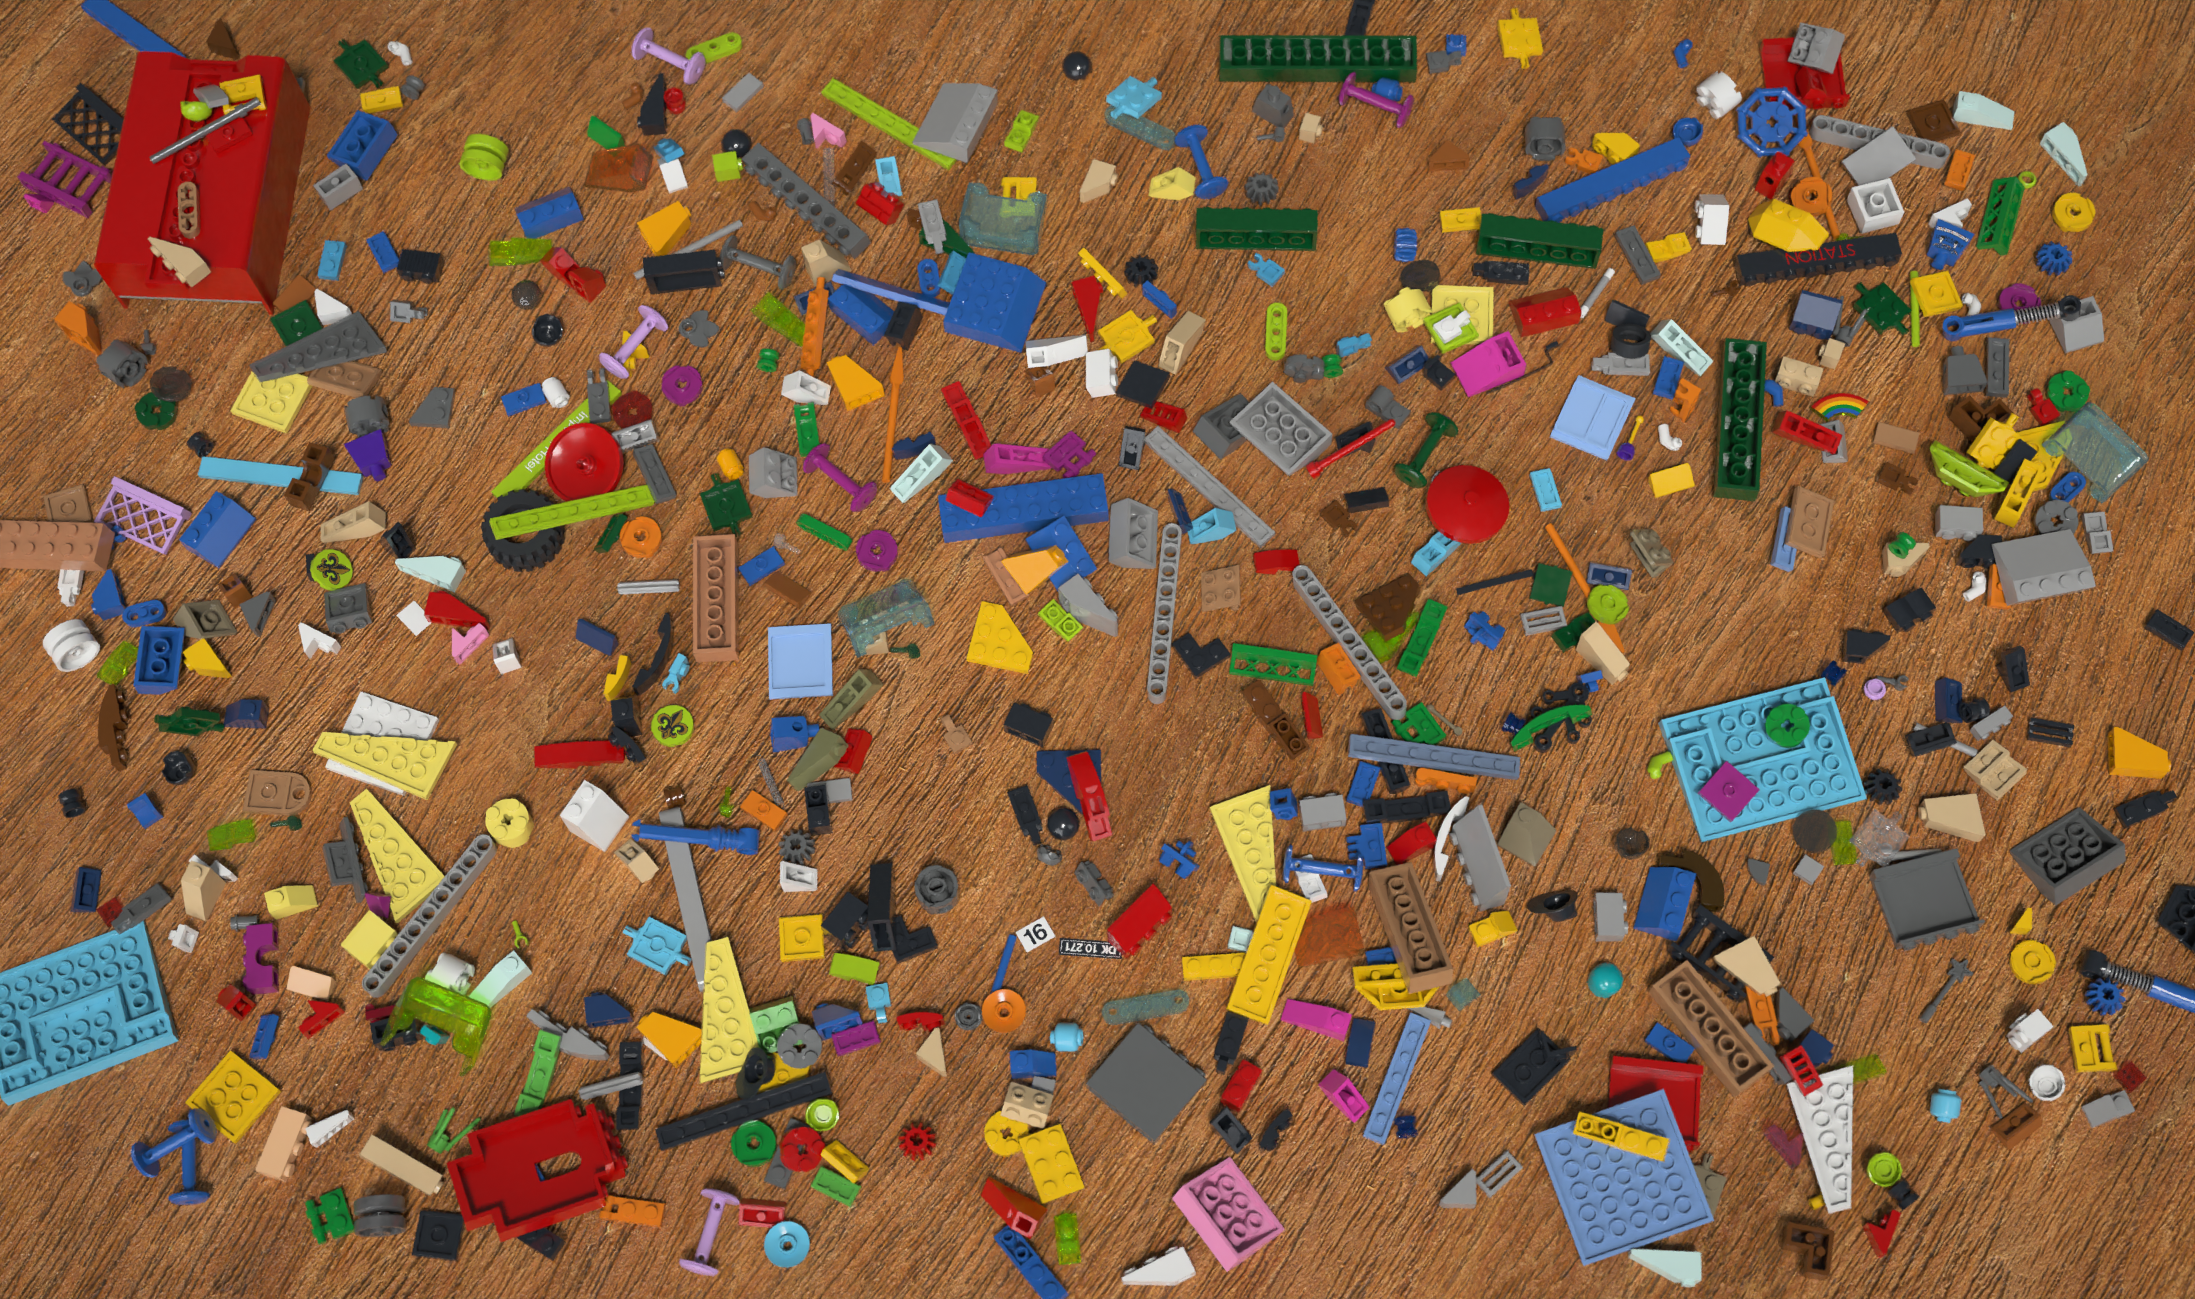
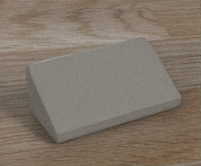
M1840 420L1819 424L1843 435L1835 454L1822 451L1823 462H1848L1843 423Z

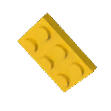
M1061 1124L1018 1139L1041 1204L1085 1188Z

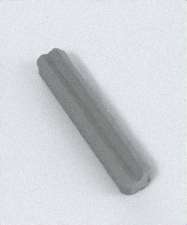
M677 579L619 582L617 586L619 594L678 592L680 589V583Z
M635 1072L581 1087L579 1089L580 1098L587 1100L638 1086L643 1083V1077L641 1073Z

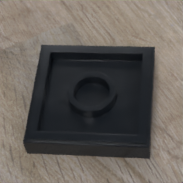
M1134 360L1115 392L1116 396L1152 409L1171 375L1169 372Z
M420 1210L411 1255L413 1257L458 1262L465 1226L463 1216Z

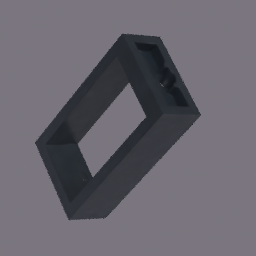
M715 250L643 258L644 277L651 295L722 287V279H725L721 257H717Z

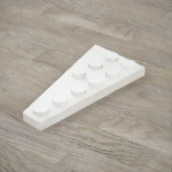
M1853 1066L1819 1075L1823 1086L1803 1097L1795 1082L1787 1084L1829 1214L1851 1208ZM1811 1079L1803 1085L1806 1088L1815 1083V1081Z

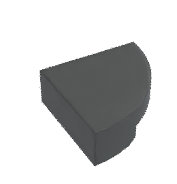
M1749 858L1747 860V869L1756 883L1765 886L1770 864Z

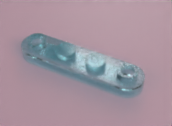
M1113 105L1106 108L1104 114L1107 124L1162 150H1170L1176 145V135L1172 130L1142 116L1137 119L1129 114L1122 113L1118 118L1113 119L1110 113L1116 108Z
M1173 990L1111 1001L1104 1005L1102 1017L1107 1024L1118 1025L1179 1014L1188 1009L1189 996L1182 990ZM1177 997L1183 1000L1179 1004L1174 1002V999ZM1111 1009H1115L1117 1013L1115 1015H1110L1109 1011Z

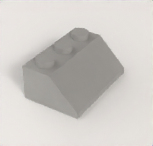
M1130 498L1111 504L1108 562L1122 568H1156L1158 510Z

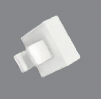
M179 924L177 931H170L168 939L173 940L171 945L184 952L192 953L199 932L187 925Z

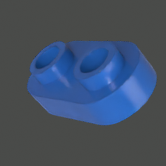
M924 259L918 264L921 293L934 298L941 291V288L937 286L939 282L938 266L934 260Z
M2078 472L2068 473L2052 488L2048 496L2049 501L2059 500L2056 496H2060L2062 501L2067 503L2072 501L2086 485L2084 476ZM2070 483H2074L2076 487L2071 486Z
M150 600L128 606L123 611L122 618L129 627H140L161 621L166 615V608L160 601ZM156 610H159L156 615H153Z

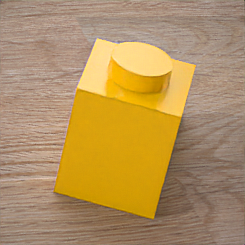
M204 638L182 652L187 658L184 660V663L190 671L195 669L199 675L231 677L229 671Z

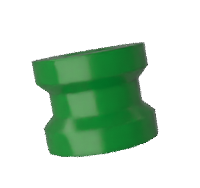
M761 349L757 368L765 372H775L777 370L776 361L779 360L780 356L779 353L772 349Z
M1330 354L1322 358L1325 363L1324 377L1336 378L1343 374V368L1340 366L1342 362L1340 355Z
M1899 532L1896 540L1891 541L1888 548L1896 557L1905 559L1909 554L1908 551L1913 550L1916 546V542L1907 533Z

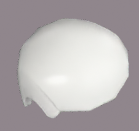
M2041 1065L2035 1068L2030 1076L2029 1082L2032 1093L2043 1101H2053L2061 1097L2065 1090L2063 1073L2053 1065Z

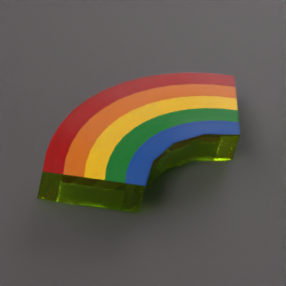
M1837 393L1818 400L1810 410L1825 421H1829L1832 417L1847 415L1856 419L1868 405L1869 401L1857 395Z

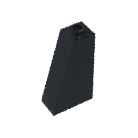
M892 863L870 865L867 922L874 952L896 950V894Z

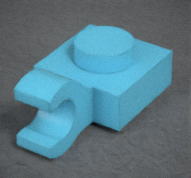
M678 653L669 670L670 674L663 681L662 686L665 690L668 685L674 684L673 693L676 694L679 691L680 685L678 681L680 682L682 676L687 675L690 667L686 656Z
M888 984L867 986L866 994L869 1010L876 1009L878 1024L887 1022L885 1007L891 1006Z

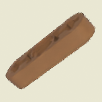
M184 182L178 188L179 229L186 238H195L200 233L199 191L192 182ZM188 190H191V191L189 192V197H190V199H188V197L186 196V194L188 193ZM187 207H194V211L192 213H184V210ZM188 221H190V223H191L192 226H193V227L190 228L189 231H187V229H189V222H188Z

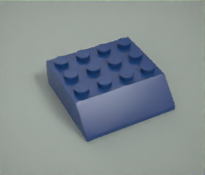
M969 252L943 320L945 332L1022 353L1046 287V282L1026 267Z

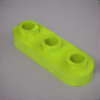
M731 32L695 45L687 50L686 58L690 60L694 54L700 52L704 55L705 64L734 54L742 48L741 37L739 34Z
M1273 303L1267 309L1265 354L1269 359L1275 361L1282 359L1286 352L1287 308L1282 303ZM1273 332H1279L1280 334L1274 335ZM1273 350H1278L1279 352H1278V353H1273L1272 351H1273Z

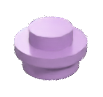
M1870 679L1864 685L1865 695L1872 700L1881 699L1886 692L1884 683L1879 679Z

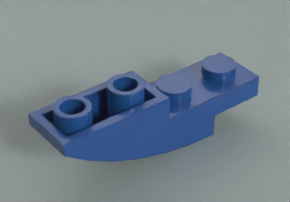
M1006 1226L993 1237L1041 1299H1065L1068 1296L1067 1291L1044 1265L1020 1233Z

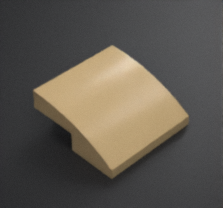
M1994 740L1985 746L1963 768L1984 791L1997 801L2027 774V768L2011 758L2010 752Z

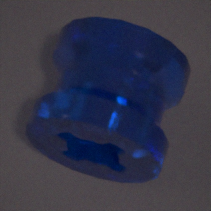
M1833 660L1820 677H1825L1835 687L1845 676L1847 670L1840 668L1837 662Z
M1510 712L1501 731L1510 732L1515 737L1523 728L1526 719L1523 717L1518 718L1515 713Z
M1402 1116L1394 1119V1124L1398 1130L1396 1138L1405 1139L1419 1135L1418 1130L1415 1128L1416 1116Z

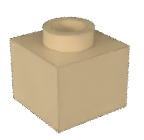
M1305 113L1300 127V140L1315 143L1316 137L1321 136L1323 125H1320V116Z
M1829 338L1827 345L1822 344L1818 356L1822 357L1819 365L1835 370L1845 343Z

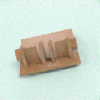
M1240 565L1201 573L1202 612L1231 607L1232 611L1239 610L1241 606Z

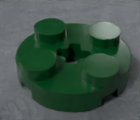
M155 389L143 396L134 407L138 421L148 430H164L170 427L177 418L178 405L170 394L159 389ZM161 407L159 409L161 411L159 414H152L155 408Z

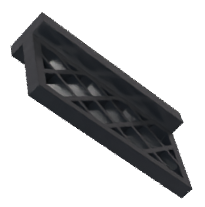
M80 82L76 86L78 92L52 120L106 166L117 154L119 142H113V134L121 133L123 119ZM80 99L84 100L83 108L75 109V104ZM96 111V119L88 120V112ZM83 113V121L75 122V114ZM70 114L69 123L60 122L65 115ZM109 122V130L101 131V123ZM96 124V132L88 133V125ZM83 125V133L75 134V126ZM109 135V143L100 144V136ZM96 137V144L87 145V138ZM108 148V154L102 159L100 157V149Z

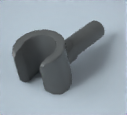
M1276 127L1274 134L1259 135L1257 140L1273 139L1280 143L1285 138V129L1283 127Z
M144 330V343H142L141 347L145 355H155L156 345L155 343H150L149 330Z
M1904 675L1897 679L1877 676V679L1893 685L1898 691H1902L1907 687L1902 685L1900 681L1907 682L1909 680Z

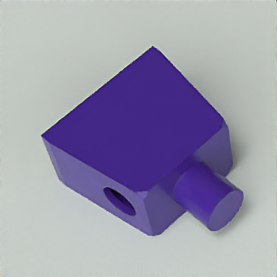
M381 429L344 444L364 477L372 475L374 481L385 479L384 469L391 467L392 464L387 440Z

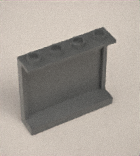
M1957 848L1875 869L1869 875L1896 950L1901 948L1904 951L1911 950L1921 943L1931 945L1944 937L1946 940L1958 937L1959 933L1963 932L1973 934L1980 931V927L1985 923L1984 919L1979 920L1957 860L1960 854Z
M1138 1023L1088 1080L1086 1088L1153 1145H1156L1168 1126L1202 1086H1206L1207 1080L1205 1079L1206 1075L1199 1068L1193 1069L1187 1064L1189 1061L1182 1054L1178 1053L1176 1055L1171 1051L1172 1047L1163 1039L1159 1041L1153 1036L1155 1033L1147 1025L1141 1026Z

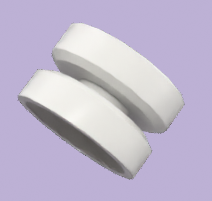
M78 619L68 620L57 625L43 640L44 649L52 657L56 667L63 672L75 671L84 667L100 651V645L95 637L90 634L86 624Z

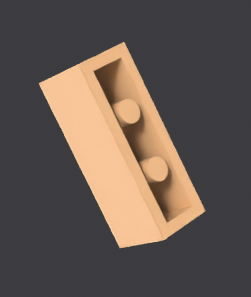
M281 1106L255 1170L261 1175L287 1182L288 1177H291L294 1172V1162L303 1150V1140L305 1135H307L305 1128L312 1125V1118L307 1114Z

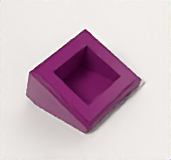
M366 892L365 898L370 911L375 915L388 918L391 896L378 892Z

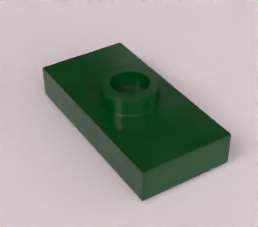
M623 514L612 516L594 547L596 552L601 554L610 550L612 544L619 539L620 530L628 517Z

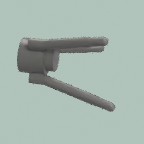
M1842 301L1832 334L1836 336L1835 340L1845 343L1844 347H1849L1865 321L1864 316L1867 310L1864 309L1853 327L1843 326L1840 328L1843 309Z
M1993 1065L1986 1068L1979 1075L1982 1080L1979 1085L1984 1089L1999 1119H2002L2003 1116L1988 1088L1989 1086L1993 1089L2000 1084L2013 1097H2017L2018 1093L2029 1103L2033 1102L2032 1098L2007 1079Z

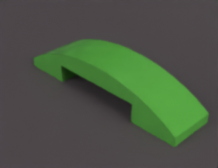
M539 1030L533 1049L535 1055L524 1091L518 1099L514 1113L515 1116H521L542 1109L557 1064L561 1044L560 1035Z

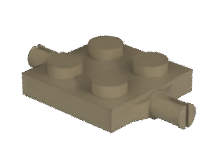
M1704 1154L1701 1166L1693 1165L1711 1214L1714 1217L1727 1177L1710 1170L1714 1157Z

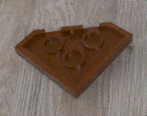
M1407 574L1355 600V605L1386 642L1404 633L1406 621L1411 616L1415 606L1416 596L1418 597L1420 594V585L1410 574Z

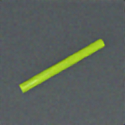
M1917 271L1910 272V281L1912 278L1918 277ZM1910 284L1912 310L1911 345L1918 347L1920 346L1919 303Z

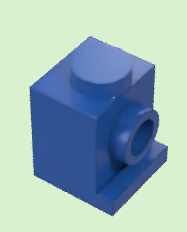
M1291 788L1270 791V810L1274 813L1277 820H1291L1293 817L1298 816L1297 800ZM1287 797V801L1279 802L1278 800L1279 798Z

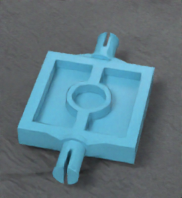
M1130 76L1108 94L1106 102L1116 108L1110 113L1111 117L1116 119L1119 115L1125 113L1138 119L1156 104L1162 97V92L1152 88L1158 83L1156 78L1152 77L1149 81L1143 83Z
M648 917L644 926L638 931L628 925L623 930V934L634 938L633 944L627 953L628 957L665 976L676 961L689 966V962L692 960V958L681 953L682 947L687 941V936L651 917Z

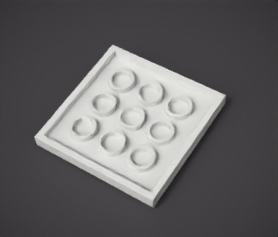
M360 692L341 733L354 736H387L428 741L431 740L439 719L435 716ZM328 759L325 766L327 770L403 796L406 794L404 790Z

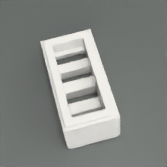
M345 1110L306 1127L311 1145L316 1148L354 1120V1115Z

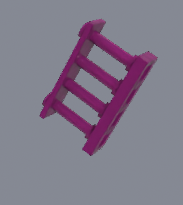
M44 141L42 144L48 151L46 157L33 174L21 171L17 178L25 188L89 218L93 212L88 206V201L103 180L111 183V172L103 166L98 167L63 150L56 143L50 144ZM55 157L64 161L49 181L43 182L40 180V177ZM71 165L79 168V171L65 189L59 190L56 188V185ZM87 173L96 176L81 197L76 198L72 195Z

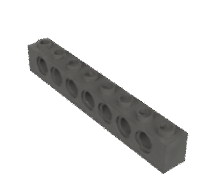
M757 143L742 158L745 164L744 169L751 176L755 174L761 185L765 188L769 186L771 188L770 191L778 199L782 197L789 209H796L798 211L797 214L805 222L809 220L812 223V228L818 233L823 232L826 240L832 245L837 244L840 252L846 257L850 255L855 260L871 243L865 232L760 143Z

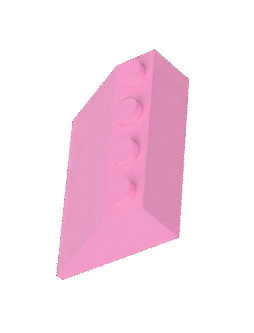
M1231 1157L1183 1185L1172 1198L1227 1272L1242 1263L1285 1230Z

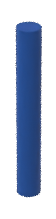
M1008 935L991 993L1001 990L1017 939L1014 935Z

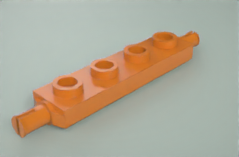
M817 277L816 289L809 292L800 368L806 370V374L814 377V371L820 368L829 292L824 289V277Z

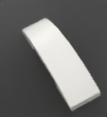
M1467 796L1462 798L1450 810L1439 830L1433 856L1436 881H1441L1449 858L1448 855L1441 852L1452 821L1458 822L1463 818L1470 799Z

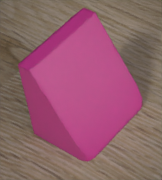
M38 194L24 195V198L31 207L43 213H48L54 204L52 200Z

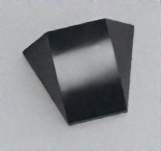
M2176 885L2157 923L2193 953H2195V887Z

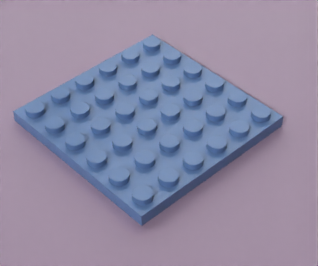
M1664 1089L1591 1114L1630 1128L1670 1139L1664 1162L1635 1155L1573 1134L1577 1120L1535 1134L1583 1266L1714 1221Z

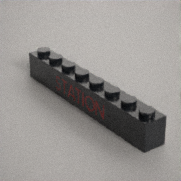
M1897 233L1827 242L1823 243L1818 250L1809 249L1788 252L1783 249L1741 254L1737 255L1734 268L1739 286H1753L1757 283L1766 282L1770 284L1778 280L1791 281L1800 277L1812 278L1816 275H1832L1842 271L1853 272L1864 268L1870 270L1878 266L1891 267L1898 264L1902 252Z

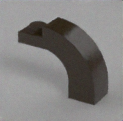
M1684 850L1681 858H1678L1675 854L1661 855L1658 867H1676L1696 873L1694 882L1699 890L1698 907L1702 905L1711 912H1721L1724 907L1725 894L1723 882L1718 871L1707 859L1687 850Z

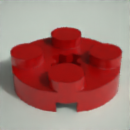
M797 1127L789 1129L782 1136L779 1143L781 1162L791 1171L808 1172L820 1163L822 1159L821 1153L825 1148V1144L822 1142L820 1135L812 1128ZM798 1145H805L806 1151L804 1154H798Z

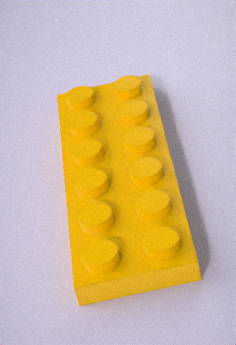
M1273 885L1269 886L1226 1010L1265 1025L1269 1024L1311 905V900Z

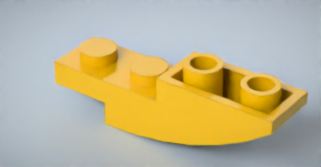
M1582 1112L1578 1114L1573 1134L1661 1162L1665 1161L1670 1143L1668 1138Z

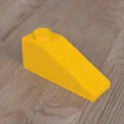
M2024 459L1995 520L2012 528L2015 527L2044 467Z

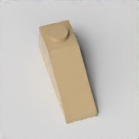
M368 501L322 523L321 542L327 543L365 538L386 529V512Z

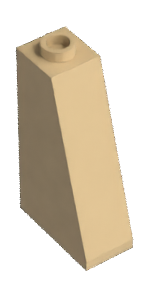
M371 1135L359 1154L360 1158L428 1196H431L433 1192L437 1194L444 1183L441 1181L443 1175L374 1135Z

